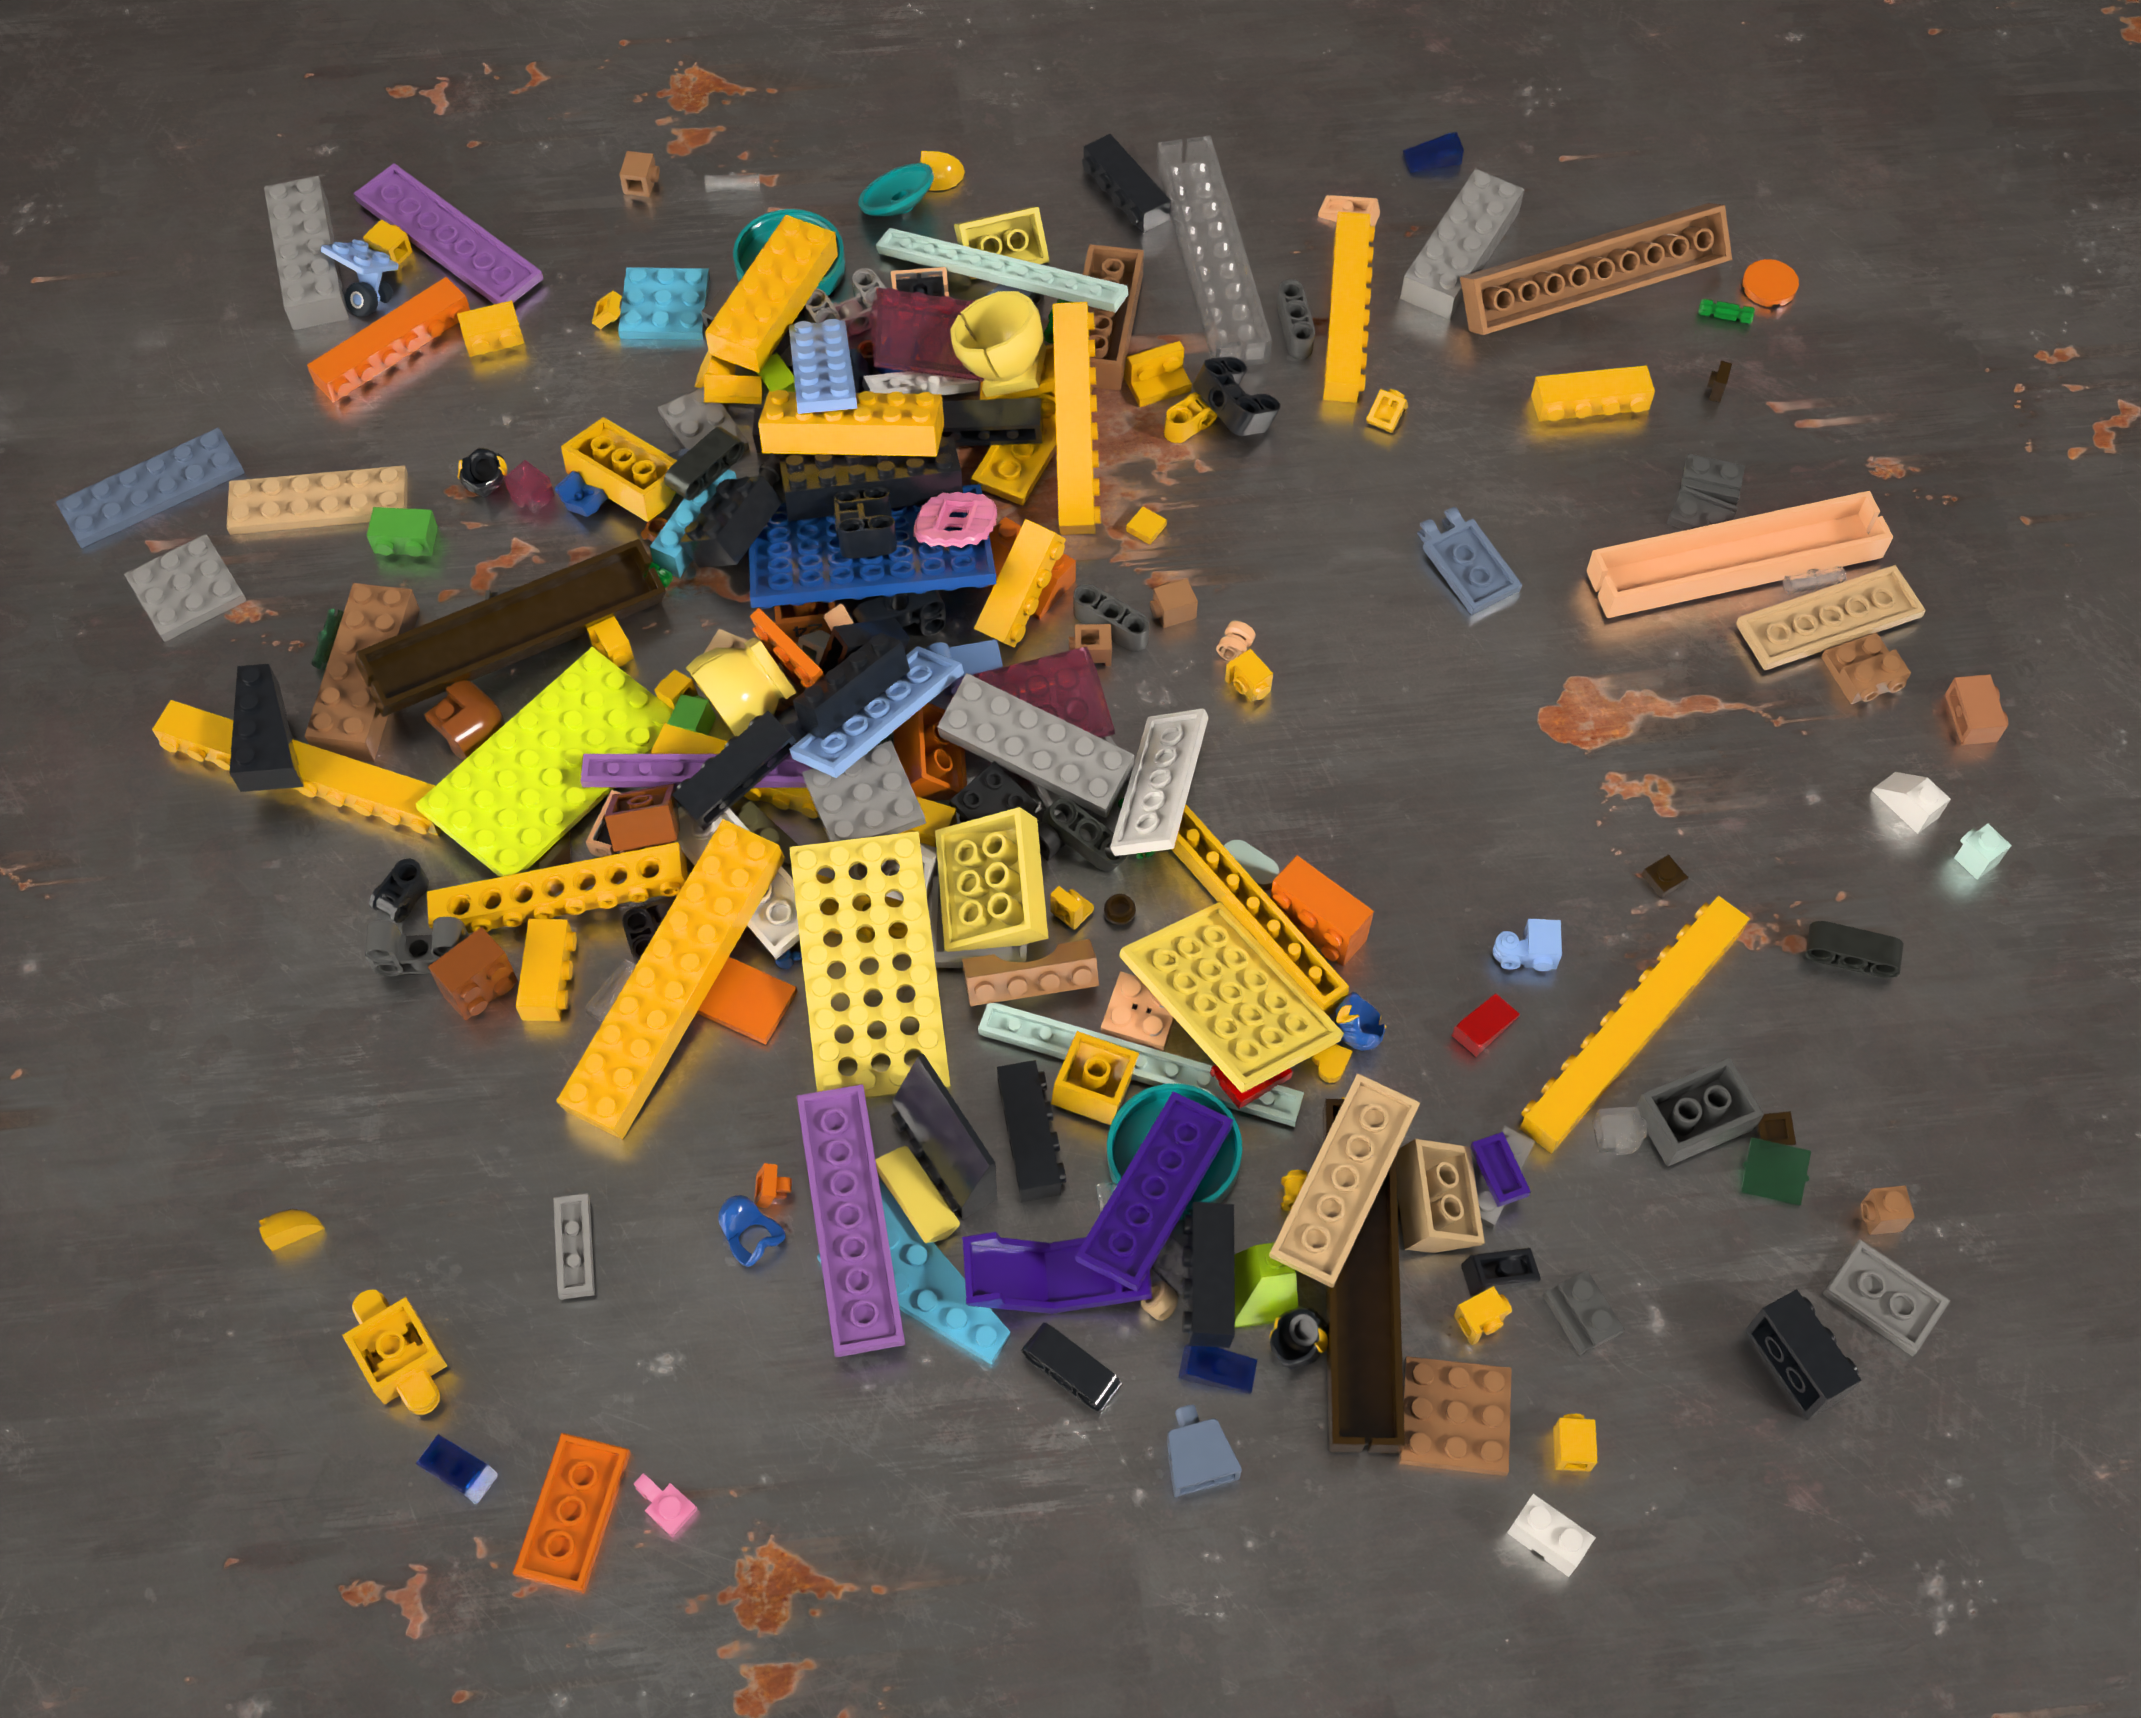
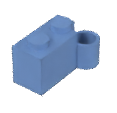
M997 639L954 647L938 642L926 648V650L962 663L964 674L944 689L945 696L955 695L966 673L996 688L1004 686V668Z

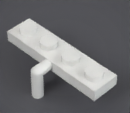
M964 365L863 376L862 386L865 391L874 393L902 392L903 394H919L929 392L932 394L948 395L978 391L979 380Z

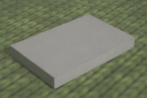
M1861 1239L1856 1242L1822 1293L1825 1297L1911 1356L1918 1352L1950 1302V1299Z

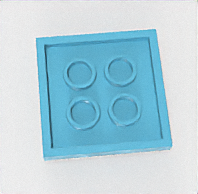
M626 267L618 328L620 339L703 340L704 323L701 311L707 306L710 281L709 268Z

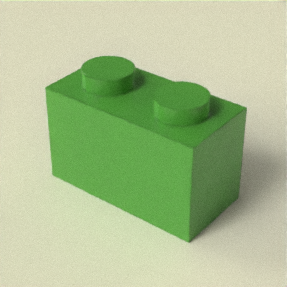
M373 507L367 538L374 553L382 555L403 554L415 557L420 555L432 556L438 525L432 510Z

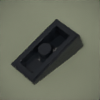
M1531 1248L1470 1255L1461 1264L1470 1295H1478L1493 1286L1496 1291L1541 1280Z

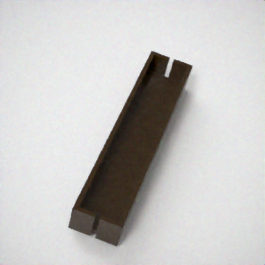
M636 539L356 652L355 663L367 687L371 686L370 693L382 717H385L446 692V688L456 682L475 680L588 633V627L615 616L618 621L662 603L666 589L655 568L649 569L651 560L640 539Z
M1345 1099L1325 1100L1323 1107V1143ZM1396 1156L1334 1287L1326 1285L1329 1452H1362L1364 1446L1368 1445V1453H1401L1405 1446Z

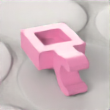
M643 1473L633 1484L636 1487L635 1489L651 1502L645 1510L646 1514L671 1537L698 1510L671 1483L662 1491Z

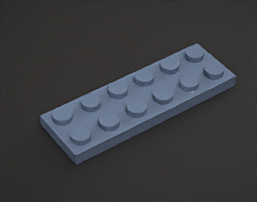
M218 427L56 501L82 549L234 479L245 472Z

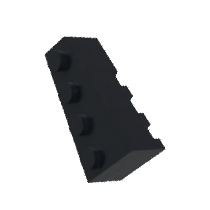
M269 664L237 666L229 773L240 792L304 787L298 767L297 755L294 751L291 730L286 717L287 714L280 684Z

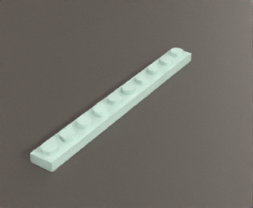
M889 228L876 244L878 254L934 268L946 267V271L1070 302H1087L1088 306L1115 313L1129 295L1127 285Z
M998 1003L987 1004L978 1028V1035L1064 1060L1076 1032L1079 1031L1138 1052L1139 1056L1131 1078L1132 1080L1153 1086L1162 1084L1195 1086L1211 1093L1228 1108L1295 1127L1304 1092L1277 1085L1271 1091L1238 1109L1219 1086L1217 1078L1211 1076L1212 1065Z

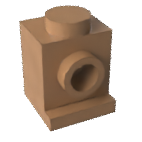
M1111 624L1075 625V637H1069V655H1075V663H1105V666H1111Z

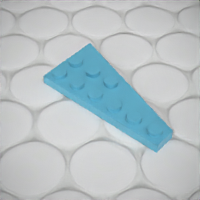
M879 1180L899 1309L993 1365L1011 1336L1010 1331L990 1308L974 1307L966 1304L964 1277L933 1242L925 1243L891 1192ZM819 1253L818 1256H817V1258H818V1261L821 1262L820 1253Z

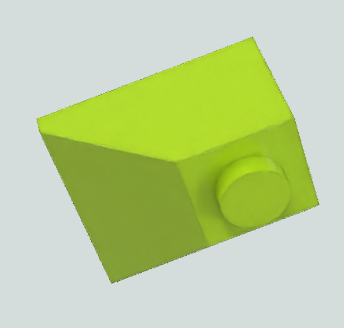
M1275 1242L1254 1245L1234 1254L1235 1329L1275 1323L1276 1318L1283 1313L1299 1307L1295 1269L1269 1257Z

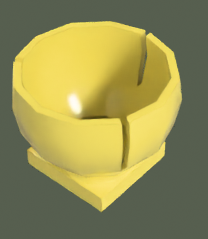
M998 291L977 299L960 312L961 315L957 316L950 329L955 355L966 369L978 377L984 378L982 390L986 397L1039 387L1047 348L1043 342L1044 333L1039 310L1031 298L1019 291Z
M755 637L744 643L745 648L716 647L697 656L686 667L705 697L712 702L711 705L734 737L742 734L755 717L762 716L767 711L774 716L779 698L788 699L796 693L765 646Z

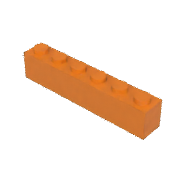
M447 277L441 279L307 364L314 383L333 403L459 323L457 314L470 311L467 297Z

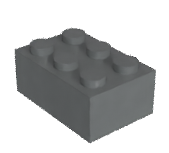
M1730 1057L1643 1093L1634 1108L1667 1167L1754 1130L1764 1116L1762 1109Z

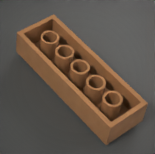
M1089 244L1083 275L1127 285L1129 293L1116 313L1088 306V311L1094 312L1095 330H1089L1090 340L1095 339L1096 357H1090V367H1096V385H1091L1092 388L1121 391L1143 278L1144 250Z
M353 583L306 729L305 738L309 745L355 760L375 762L388 715L382 717L370 693L371 686L367 687L355 663L356 652L415 628L420 608L412 589Z

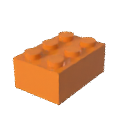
M1298 855L1273 880L1271 900L1305 938L1321 950L1327 959L1337 961L1344 967L1367 941L1374 911Z

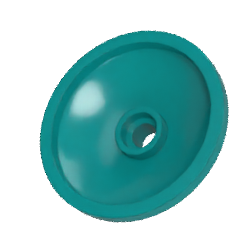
M913 163L895 168L870 183L861 193L858 205L863 213L877 217L908 213L922 200L930 189L934 173L931 167L925 163Z

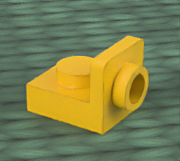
M1380 389L1366 418V422L1393 433L1403 411L1406 412L1408 407L1404 395L1394 389H1389L1388 392Z
M1058 886L1050 894V912L1073 930L1094 911V905L1074 889H1070L1067 892Z

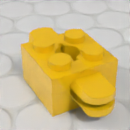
M377 1290L361 1292L352 1304L353 1313L360 1325L342 1336L373 1392L384 1405L401 1396L404 1404L411 1412L417 1415H425L432 1412L440 1402V1393L431 1376L448 1365L418 1313L406 1297L390 1306L385 1296Z

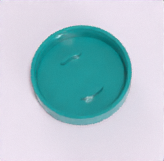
M798 209L777 210L754 219L743 228L735 241L733 249L738 282H740L785 215L835 232L838 256L816 289L823 290L828 296L841 282L845 271L843 241L835 226L822 216Z
M1162 1084L1150 1087L1134 1095L1117 1112L1110 1126L1107 1138V1163L1111 1179L1116 1187L1172 1092H1176L1233 1119V1126L1179 1219L1183 1220L1184 1214L1190 1213L1193 1202L1221 1203L1231 1192L1241 1168L1242 1138L1234 1116L1214 1095L1203 1089L1186 1084Z

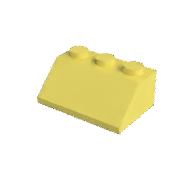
M1028 207L954 224L958 245L1037 264L1050 262L1039 207Z

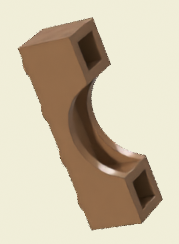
M1090 939L1058 944L1050 955L1031 962H1009L1000 959L995 954L962 959L965 986L970 1006L1099 986L1097 960Z

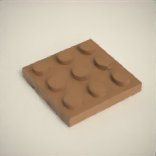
M1406 1356L1403 1378L1405 1446L1400 1453L1399 1464L1507 1476L1509 1473L1511 1368Z

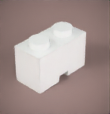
M1532 1494L1507 1534L1531 1551L1533 1549L1545 1557V1561L1568 1577L1577 1568L1596 1538L1535 1494Z

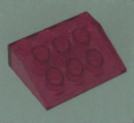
M876 288L870 314L874 367L984 382V378L978 377L966 369L957 358L950 332L957 316L961 315L960 312L976 300L965 301L948 296L925 295L921 292L911 293L898 291L893 288Z
M1087 646L972 675L1099 738L1115 734L1097 669Z

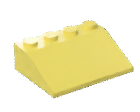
M1018 807L935 830L945 951L1021 946L1049 939L1037 818Z

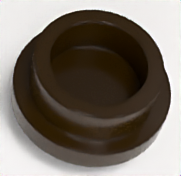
M1125 894L1111 896L1104 905L1105 917L1116 925L1129 923L1136 913L1134 901Z

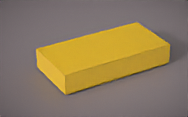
M704 374V402L762 404V376Z

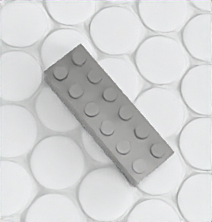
M1475 169L1405 274L1400 299L1450 320L1464 299L1460 277L1481 271L1517 217L1525 189Z
M319 176L265 186L264 191L283 304L293 331L349 319L339 262L321 252L322 245L333 244L335 240L328 202Z
M968 673L965 674L937 726L941 738L992 763L995 761L999 766L1105 818L1108 816L1134 766V754Z

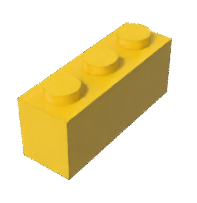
M528 920L516 1008L522 1020L561 1021L562 1010H567L569 994L568 990H565L566 981L571 980L573 974L572 961H569L570 952L576 950L577 944L576 932H572L568 920Z

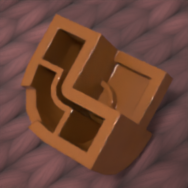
M466 680L456 682L447 687L446 692L448 696L424 714L427 722L447 739L452 752L462 761L505 725L503 715L496 704L474 683Z

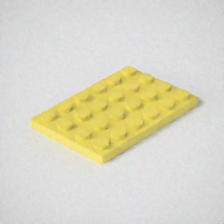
M1221 902L1121 948L1119 957L1241 1093L1340 1042L1344 1032Z

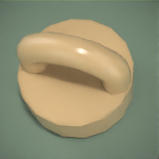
M1158 1281L1151 1285L1153 1299L1141 1300V1307L1156 1320L1163 1321L1169 1318L1175 1311L1178 1304V1295L1167 1283Z

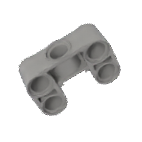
M869 268L858 269L852 275L853 298L838 304L836 302L832 304L823 290L815 289L803 307L805 321L810 323H819L827 319L845 320L848 338L886 323L891 318L890 296L873 270Z

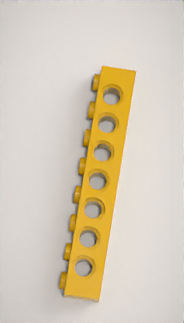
M679 842L427 891L428 925L433 931V921L439 917H455L464 923L468 934L474 933L480 927L489 932L491 929L504 926L517 927L522 923L528 922L529 919H552L555 916L566 914L579 915L586 910L596 908L609 909L617 904L627 902L639 903L657 896H675L679 894L688 878L686 855ZM658 872L654 877L648 878L651 874ZM626 879L624 882L617 884L620 880ZM594 885L591 889L586 890L589 886ZM563 891L560 895L555 896L558 892ZM531 897L530 900H528L527 902H524L525 899Z

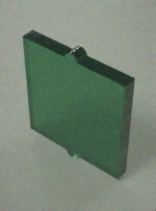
M1751 1138L1747 1160L1742 1163L1745 1171L1741 1193L1801 1206L1805 1182L1810 1179L1807 1171L1811 1151Z

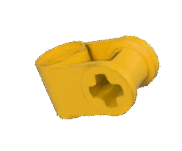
M1197 392L1191 393L1186 399L1167 410L1164 436L1172 443L1185 442L1196 433L1211 426L1218 415L1202 400L1200 394Z

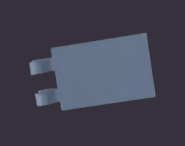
M1455 506L1444 512L1447 517L1442 519V524L1448 531L1442 534L1431 518L1420 523L1423 529L1417 533L1424 542L1422 549L1471 616L1521 590V582L1475 520L1471 519L1465 522Z

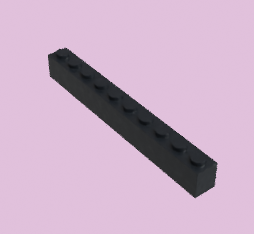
M1041 398L942 401L944 428L941 437H953L955 446L1038 444L1043 441ZM763 408L754 409L752 436L757 453H762L758 422Z

